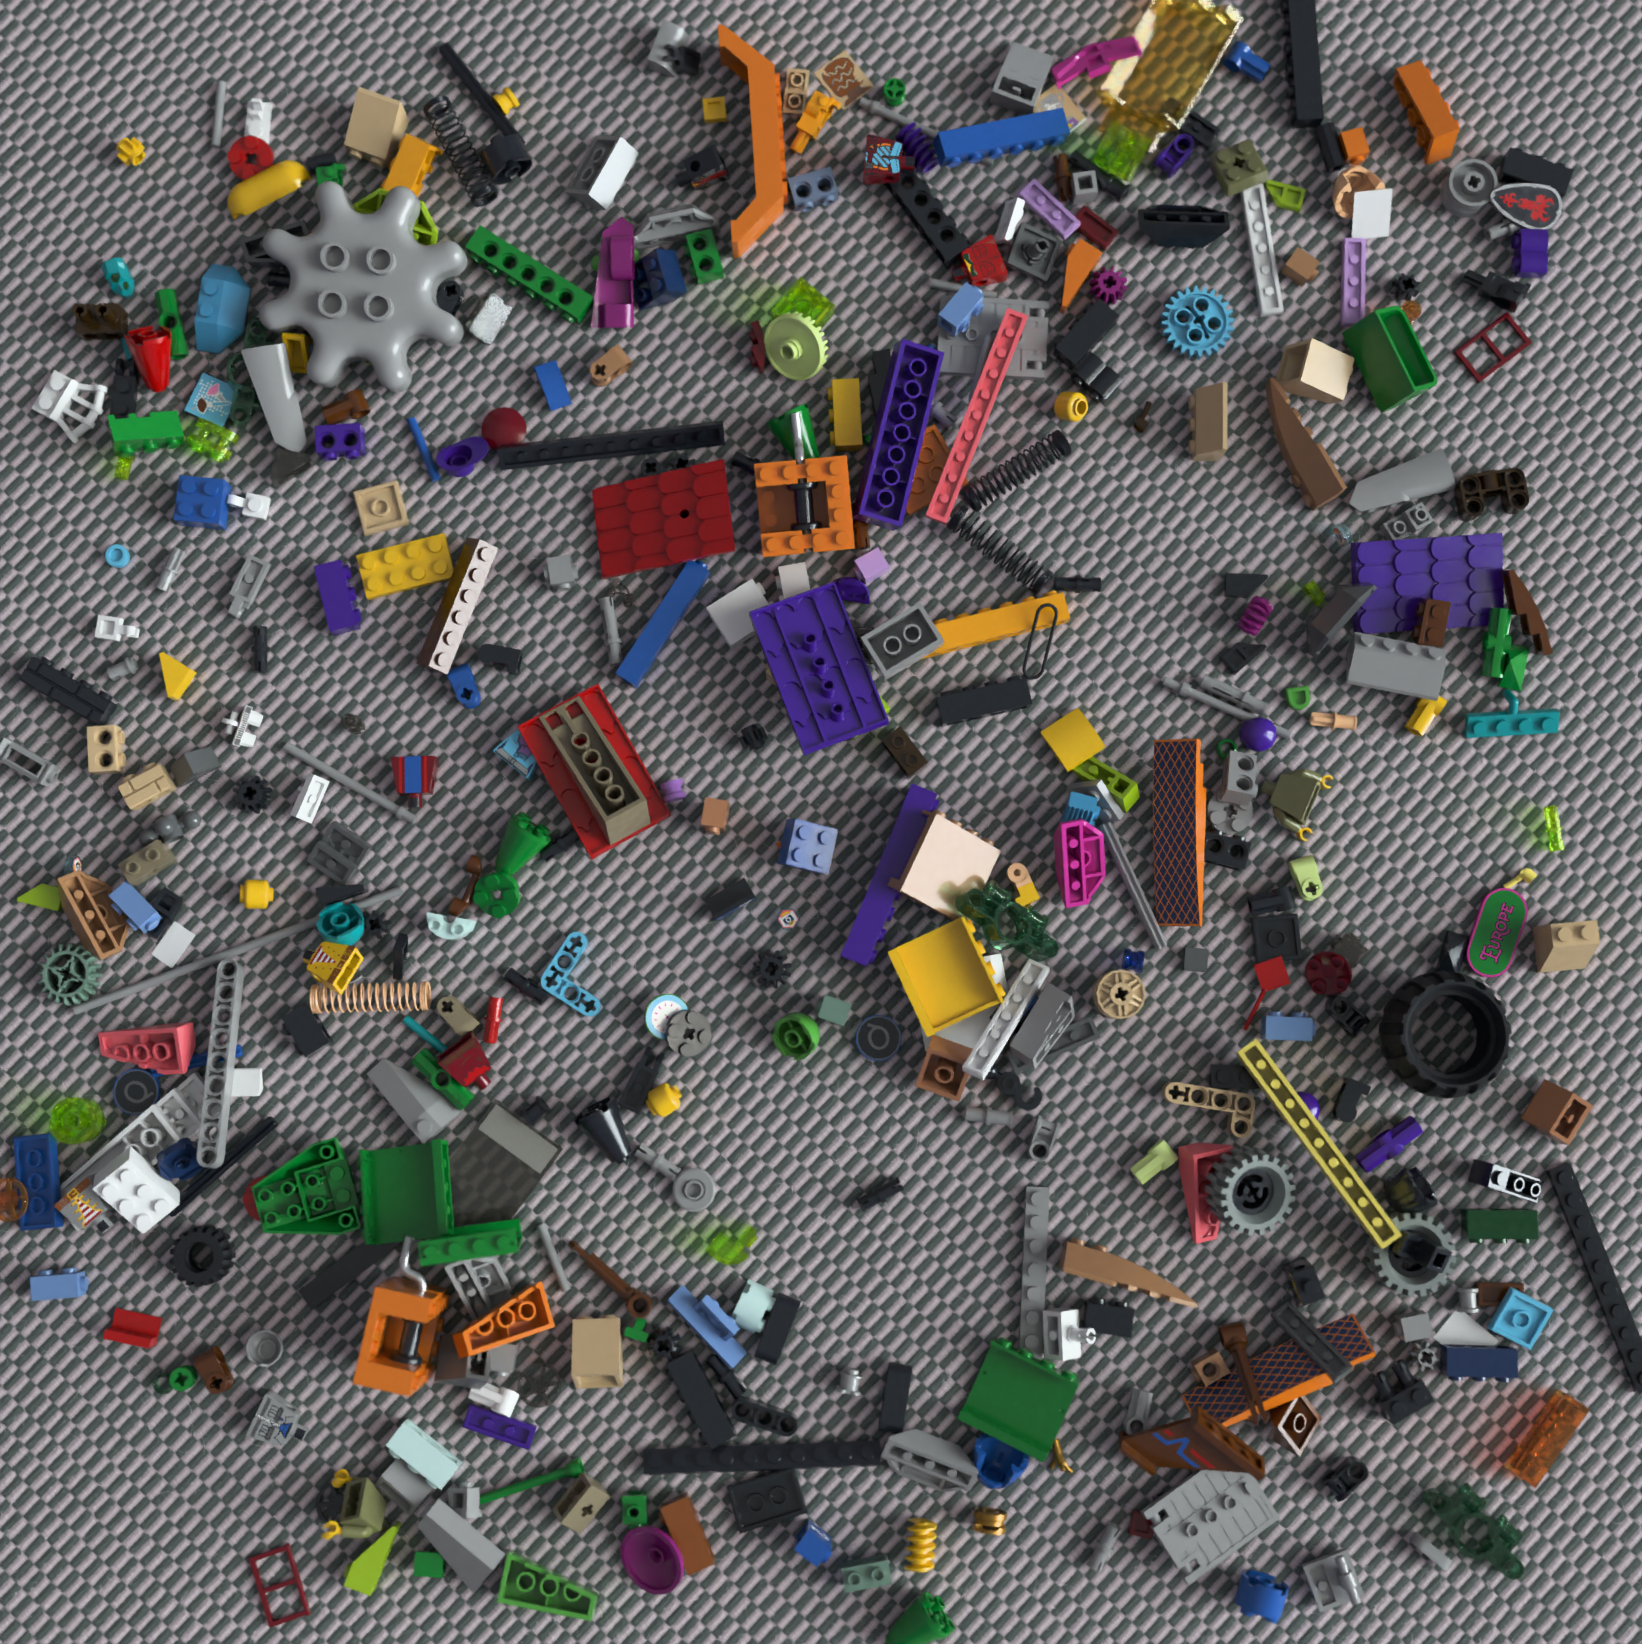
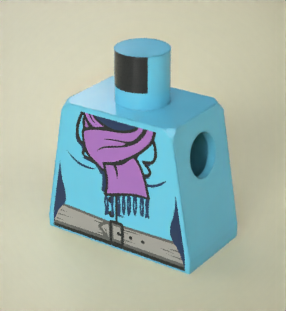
M518 729L493 750L529 781L538 769L537 762Z

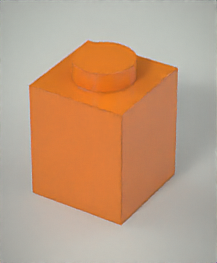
M1363 127L1341 132L1338 137L1347 165L1362 164L1370 152Z

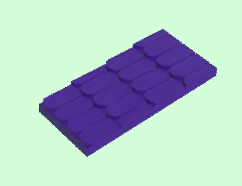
M1502 533L1351 543L1352 584L1370 582L1377 587L1376 591L1372 593L1353 615V634L1355 632L1369 634L1412 631L1413 626L1417 625L1418 620L1416 607L1422 598L1451 602L1446 628L1488 626L1490 608H1504V584L1501 570H1503Z
M835 581L749 612L752 626L804 756L889 724V719Z

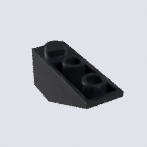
M1477 1159L1473 1160L1468 1182L1538 1203L1543 1185V1180Z

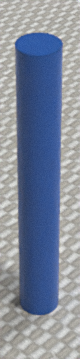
M415 417L409 418L407 423L432 482L439 481L441 479L418 423Z

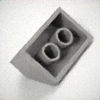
M596 135L564 192L594 209L607 210L613 204L616 193L623 186L629 170L635 165L639 152L622 137Z

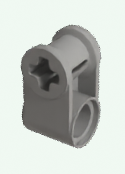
M1040 1115L1037 1116L1027 1147V1155L1031 1160L1041 1162L1049 1157L1061 1123H1052L1042 1119ZM1037 1144L1044 1148V1154L1040 1158L1035 1157L1033 1154V1148Z

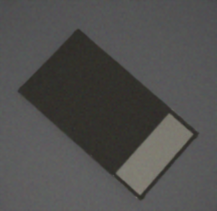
M495 1099L449 1161L454 1227L512 1219L563 1150L562 1146L555 1143L504 1106L499 1100Z

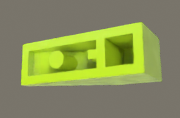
M1093 756L1071 770L1083 782L1101 779L1121 810L1125 813L1140 798L1137 782Z
M396 1521L361 1553L353 1563H348L343 1577L346 1578L343 1586L371 1596L376 1589L402 1522Z

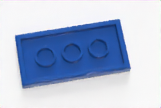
M56 1132L13 1137L20 1231L63 1227V1215L54 1206L61 1200Z

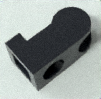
M484 644L478 650V658L486 666H505L510 674L519 675L523 652L519 649Z
M1344 1078L1333 1106L1332 1113L1334 1118L1341 1122L1353 1121L1357 1115L1356 1106L1361 1095L1368 1096L1371 1087L1354 1079Z

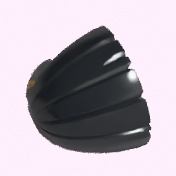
M1416 1166L1409 1171L1405 1167L1394 1177L1389 1176L1384 1181V1198L1388 1205L1397 1212L1417 1213L1431 1209L1438 1204L1436 1194L1431 1188L1432 1186Z

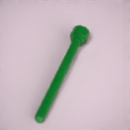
M580 1457L569 1460L566 1467L481 1494L479 1496V1505L566 1476L576 1479L582 1472L585 1473Z

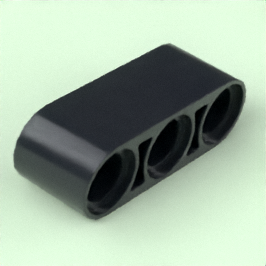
M779 1292L754 1357L776 1366L801 1301Z
M889 1362L878 1431L894 1434L903 1432L912 1376L911 1365Z
M744 1396L738 1397L733 1402L732 1416L739 1422L786 1437L792 1436L797 1431L798 1419L791 1411ZM741 1403L746 1404L749 1411L746 1414H739L736 1411V1406ZM761 1411H768L771 1414V1419L763 1422L759 1419L758 1415ZM789 1418L794 1422V1425L791 1429H784L781 1426V1421Z

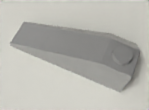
M383 1058L367 1073L372 1082L423 1144L429 1143L463 1112L439 1089H436L425 1080L409 1073L386 1058Z

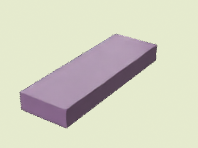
M1035 179L1030 181L1018 193V197L1024 200L1025 204L1063 240L1067 239L1081 225L1080 221Z

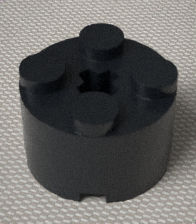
M517 133L504 137L498 134L490 139L491 144L478 153L491 179L497 185L512 182V176L517 174L518 177H521L532 166L531 157Z

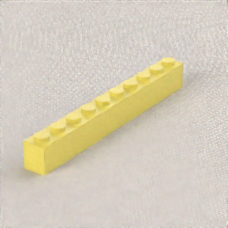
M1257 1038L1235 1053L1376 1246L1384 1249L1402 1236Z

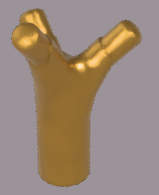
M1056 1438L1052 1445L1053 1459L1049 1468L1053 1470L1056 1464H1058L1061 1472L1065 1469L1071 1474L1073 1470L1065 1461L1060 1440Z

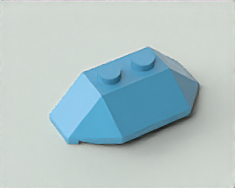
M212 264L202 277L194 320L198 351L221 354L226 347L244 333L251 288L233 266Z

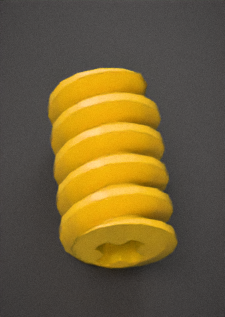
M911 1518L908 1521L913 1522L914 1525L907 1527V1530L913 1532V1535L907 1536L906 1540L913 1543L905 1547L906 1550L912 1552V1555L905 1556V1560L910 1561L911 1564L904 1566V1569L912 1572H927L934 1568V1562L931 1560L935 1558V1553L931 1550L936 1548V1544L931 1540L936 1538V1533L932 1530L937 1528V1524L925 1518Z

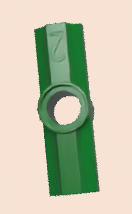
M160 289L154 293L159 313L158 324L168 328V323L176 320L175 326L170 329L172 335L171 360L185 359L189 356L184 334L185 325L181 320L175 290Z
M1490 608L1488 629L1482 640L1484 657L1481 676L1503 678L1505 657L1511 647L1509 629L1512 610Z
M426 1047L411 1061L431 1081L433 1087L439 1089L460 1111L475 1097L467 1087H463L439 1065L437 1058ZM442 1072L448 1076V1083L445 1086L438 1082V1076Z

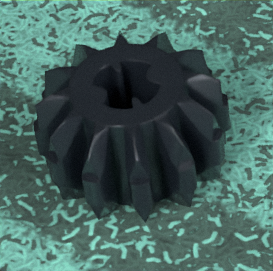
M247 775L245 776V783L241 780L237 781L240 788H233V792L238 794V796L233 798V801L239 802L238 809L242 810L245 808V813L251 814L252 811L259 814L261 811L260 806L264 809L268 808L265 801L273 800L272 797L267 796L273 790L270 787H266L268 785L267 780L261 781L257 775L252 779ZM252 790L257 793L253 795L254 799L249 798V795H252Z
M766 950L767 959L762 954L758 955L759 959L763 961L762 964L753 962L754 966L760 967V970L753 971V975L762 974L757 979V983H761L766 979L764 987L768 988L770 981H773V987L777 989L778 984L776 980L779 979L785 985L786 981L782 978V975L790 977L791 973L784 971V969L792 966L791 963L782 964L788 957L784 955L779 960L780 951L776 950L774 957H771L770 950ZM769 963H774V966L778 965L779 970L775 971L774 976H770V972L766 973Z

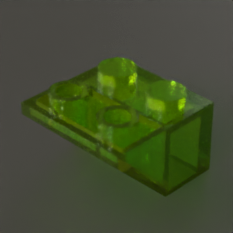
M1113 119L1092 161L1125 181H1132L1153 139Z

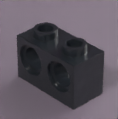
M1215 829L1205 832L1204 862L1237 871L1246 869L1252 843L1246 842L1245 837L1232 835V838L1223 836L1224 832ZM1210 840L1218 844V851L1216 853L1211 852L1208 848ZM1232 846L1240 849L1241 855L1239 858H1234L1231 855L1230 850Z

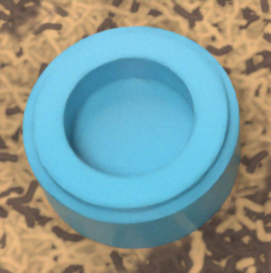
M114 544L107 548L105 560L114 568H122L128 564L130 554L122 545Z

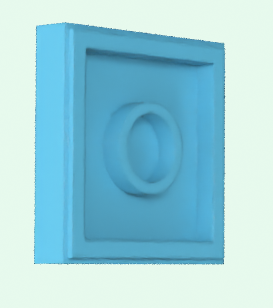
M1510 1287L1487 1327L1489 1330L1531 1350L1554 1310L1550 1306Z

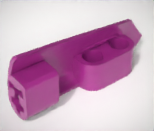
M622 216L602 233L591 328L634 327V226Z

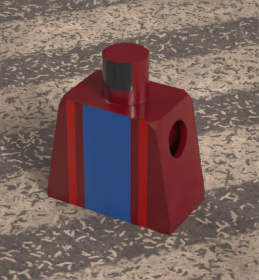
M436 756L391 757L397 794L408 796V808H422V795H433L439 759Z

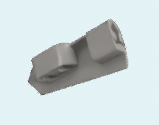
M285 343L242 349L243 359L274 442L298 454L307 444L297 392L294 390Z
M1440 448L1358 481L1348 504L1359 512L1368 511V513L1397 507L1413 499L1454 490L1455 479L1444 450Z

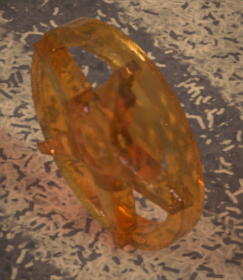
M15 1178L0 1179V1185L6 1182L5 1191L0 1192V1212L6 1209L11 1218H8L0 1213V1220L4 1222L16 1221L26 1212L28 1206L27 1191L24 1185ZM12 1183L18 1187L21 1196H18V1194L14 1190H12ZM22 1199L21 1209L16 1215L14 1208L18 1205L19 1200Z

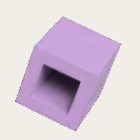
M879 547L854 560L855 568H853V572L858 580L862 579L867 584L889 572L890 566Z

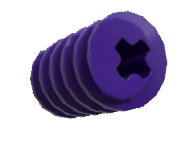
M913 122L899 131L895 141L902 143V150L905 152V156L915 157L914 166H916L917 172L925 173L932 170L939 162L937 157L934 158L936 154L935 149L928 150L932 143H923L927 136L924 134L919 137L918 135L922 132V129L920 127L913 129L916 125V122Z

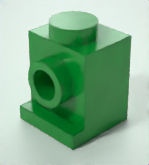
M624 1491L622 1494L623 1524H628L629 1529L647 1524V1491ZM636 1508L639 1514L632 1515L630 1510Z

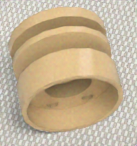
M1126 970L1105 973L1098 978L1092 990L1093 1004L1098 1012L1112 1019L1130 1018L1135 1015L1144 1005L1146 997L1145 987L1140 978ZM1118 988L1120 991H1125V995L1122 996L1123 1000L1115 997V994L1118 993Z

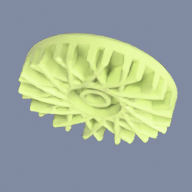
M798 311L792 314L790 312L783 313L771 321L765 331L764 343L766 355L772 366L786 378L802 381L813 377L823 369L822 365L827 362L826 358L828 357V354H825V351L828 349V346L825 344L828 341H822L821 339L824 335V332H819L821 326L815 328L812 325L815 323V320L811 321L810 316L803 318V313L799 314Z

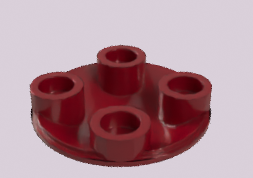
M508 407L496 408L489 412L484 418L481 427L483 438L488 442V446L495 450L501 445L522 443L527 431L523 416L518 411Z
M1323 951L1309 959L1305 967V976L1314 993L1336 995L1348 988L1352 979V970L1347 960L1341 955L1330 951Z

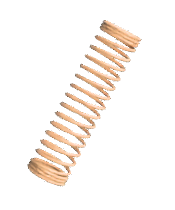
M428 981L420 982V1007L418 1009L416 1005V982H413V1005L410 1009L408 1004L409 984L406 982V1004L403 1009L401 1006L402 988L401 983L398 982V1006L395 1009L393 1004L394 984L391 982V1005L387 1009V987L384 982L382 985L383 1007L380 1010L378 1005L379 984L376 982V1006L373 1010L371 1006L372 986L371 983H368V1008L365 1010L363 1005L364 984L361 983V1007L358 1010L356 1007L357 986L354 983L352 986L353 1009L350 1010L348 1006L350 997L348 984L345 988V1010L343 1011L341 1007L342 995L337 994L339 1006L337 1011H335V992L330 989L331 1008L328 1011L326 1008L327 987L323 985L321 988L320 984H313L310 989V1008L313 1014L323 1013L324 1011L330 1013L332 1010L335 1013L339 1010L345 1013L347 1009L350 1013L354 1009L357 1012H360L362 1009L364 1012H368L369 1009L372 1012H375L376 1009L382 1012L384 1008L387 1012L392 1008L397 1012L399 1007L402 1011H405L406 1008L412 1011L414 1007L417 1011L420 1009L422 1011H429L431 1006V987Z

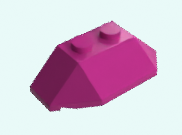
M1084 819L1060 822L1054 833L1056 878L1065 908L1087 905L1092 899L1091 896L1096 892L1106 876L1104 834Z

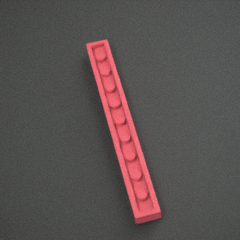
M1007 308L925 515L926 518L947 525L1028 315Z

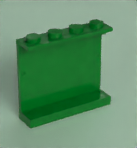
M435 1139L431 1140V1143L372 1151L359 1150L357 1166L361 1172V1179L358 1186L362 1194L360 1213L364 1219V1227H362L361 1233L365 1245L374 1246L404 1242L405 1236L414 1237V1240L455 1235L447 1140Z
M520 1217L455 1226V1235L427 1238L426 1241H419L420 1266L518 1253L523 1242Z
M994 1338L990 1342V1349L965 1406L961 1409L957 1419L1044 1463L1081 1380L1076 1378V1373L1068 1369L1062 1371L1054 1367L1055 1363L1048 1359L1042 1358V1360L1033 1357L1034 1353L1026 1348L1021 1347L1019 1350L1011 1346L1012 1342L1006 1338Z

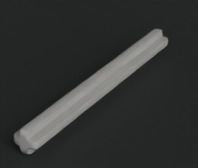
M1111 822L1100 825L1099 829L1104 834V840L1154 948L1158 950L1165 947L1167 942Z

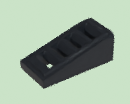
M361 884L315 888L320 904L326 907L336 902H342L368 893L369 891L368 886Z

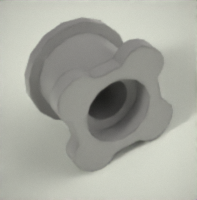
M845 1367V1371L841 1370L839 1372L841 1379L840 1384L836 1385V1391L859 1396L858 1385L859 1380L863 1376L859 1374L858 1369Z

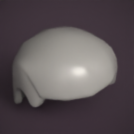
M267 1329L255 1331L248 1338L245 1345L248 1359L261 1367L275 1364L281 1358L284 1350L282 1339L275 1332Z

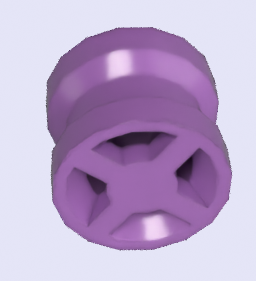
M682 779L660 784V788L665 794L663 798L664 803L686 798V793L682 791L681 787L683 784Z

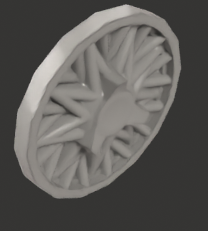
M689 1168L682 1171L676 1177L673 1184V1196L676 1203L682 1209L689 1212H699L706 1209L713 1202L716 1195V1184L713 1177L707 1171L700 1168Z

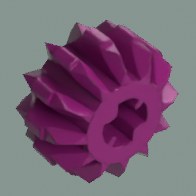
M1103 266L1100 272H1094V279H1091L1089 285L1092 287L1089 292L1092 295L1096 294L1095 302L1100 298L1104 303L1107 304L1109 300L1114 305L1116 299L1120 301L1123 299V293H1126L1128 287L1124 285L1127 282V278L1121 277V270L1115 273L1113 266L1110 267L1109 271ZM1106 283L1111 284L1110 289L1106 288Z
M1254 596L1241 616L1238 628L1252 636L1258 635L1273 609V604L1263 597Z

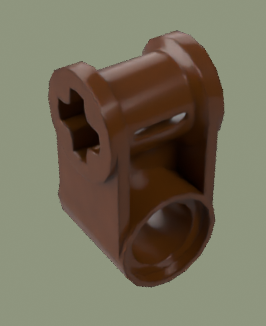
M215 1345L193 1358L195 1368L201 1375L206 1389L210 1393L219 1394L232 1387L234 1382L233 1375L218 1346ZM221 1378L223 1382L218 1385L217 1381Z

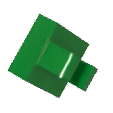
M637 1318L634 1328L626 1326L624 1336L647 1343L649 1334L643 1332L647 1320Z

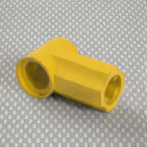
M1441 696L1438 697L1437 701L1419 698L1416 702L1417 707L1404 727L1414 735L1423 736L1434 717H1437L1443 710L1447 700Z

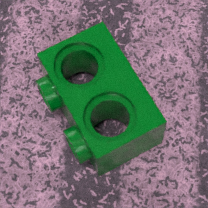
M712 228L685 235L687 243L683 244L686 258L691 257L692 264L689 265L691 277L697 279L698 285L723 279V268ZM697 244L705 245V248L702 250H696L694 247ZM707 264L711 266V269L702 271L700 267Z

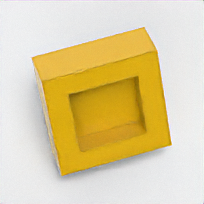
M724 96L702 99L705 124L727 121Z

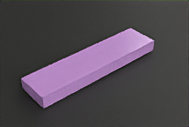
M1366 238L1342 239L1340 327H1351L1365 317Z

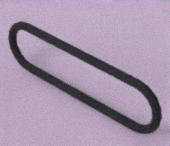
M1045 603L1041 605L1035 614L1022 668L1024 676L1029 679L1039 678L1045 670L1058 618V610L1053 604ZM1051 607L1055 612L1042 668L1038 675L1030 676L1026 672V665L1038 616L1042 608Z

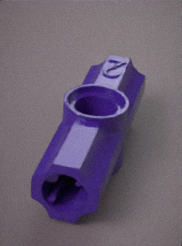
M1412 1116L1406 1117L1392 1129L1381 1132L1373 1139V1143L1356 1154L1354 1158L1357 1164L1365 1173L1371 1172L1386 1159L1390 1160L1404 1150L1405 1145L1422 1134L1421 1126Z

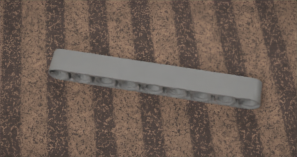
M224 959L217 967L197 1147L198 1163L203 1167L211 1169L220 1167L225 1158L244 981V968L233 959ZM234 965V973L227 976V969ZM232 988V996L225 999V991ZM229 1011L230 1018L228 1021L223 1022L222 1015ZM226 1034L227 1042L220 1046L219 1039L222 1035ZM224 1057L225 1064L222 1068L218 1069L217 1061ZM221 1081L222 1089L219 1092H215L214 1086L216 1082ZM219 1104L220 1111L216 1116H213L211 1110L214 1105ZM216 1128L217 1136L211 1140L209 1132L211 1129ZM213 1151L215 1158L213 1162L208 1163L206 1157L209 1152Z

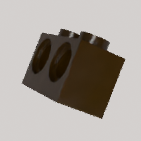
M901 726L882 739L881 744L908 779L927 766V760Z

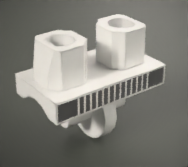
M244 706L239 722H236L239 713L232 711L230 719L222 718L221 722L227 724L225 733L232 735L234 727H237L232 746L253 747L256 735L245 732L246 726L250 724L260 727L263 715L252 710L253 707Z

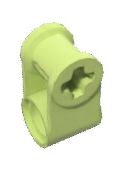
M1308 855L1288 862L1290 873L1295 881L1300 897L1306 901L1318 898L1323 892V885L1314 857ZM1309 886L1314 887L1315 891L1312 893L1307 892L1306 888Z

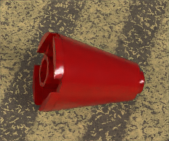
M145 326L128 331L129 336L124 335L125 343L146 387L152 389L153 392L166 390V387L170 384L171 330L164 326H160V330H153V326Z

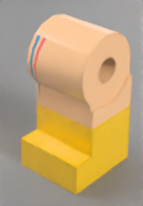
M1021 863L1010 865L1006 871V878L1014 885L1018 898L1014 899L1016 908L1019 909L1039 900L1040 897L1026 867Z

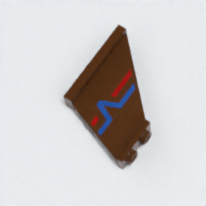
M1199 1405L1191 1409V1417L1130 1435L1123 1430L1119 1432L1118 1450L1151 1476L1155 1475L1156 1467L1249 1473L1258 1481L1265 1477V1458Z

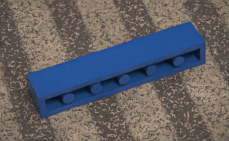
M1063 108L938 132L933 145L940 167L948 166L953 168L964 162L972 164L984 158L997 159L1004 154L1017 155L1029 149L1037 151L1048 145L1057 147L1065 142L1070 134V129Z

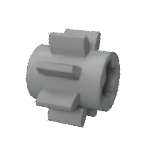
M1424 1341L1423 1345L1414 1342L1415 1348L1413 1351H1408L1413 1358L1410 1364L1417 1365L1419 1363L1418 1369L1420 1371H1424L1425 1367L1433 1370L1435 1361H1440L1435 1355L1438 1349L1436 1347L1429 1348V1342ZM1423 1351L1426 1352L1425 1360L1421 1359L1423 1357V1355L1421 1354Z

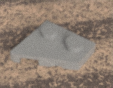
M1101 779L1071 783L1066 788L1069 793L1073 791L1098 798L1097 806H1100L1098 818L1103 822L1120 821L1123 818L1124 813Z

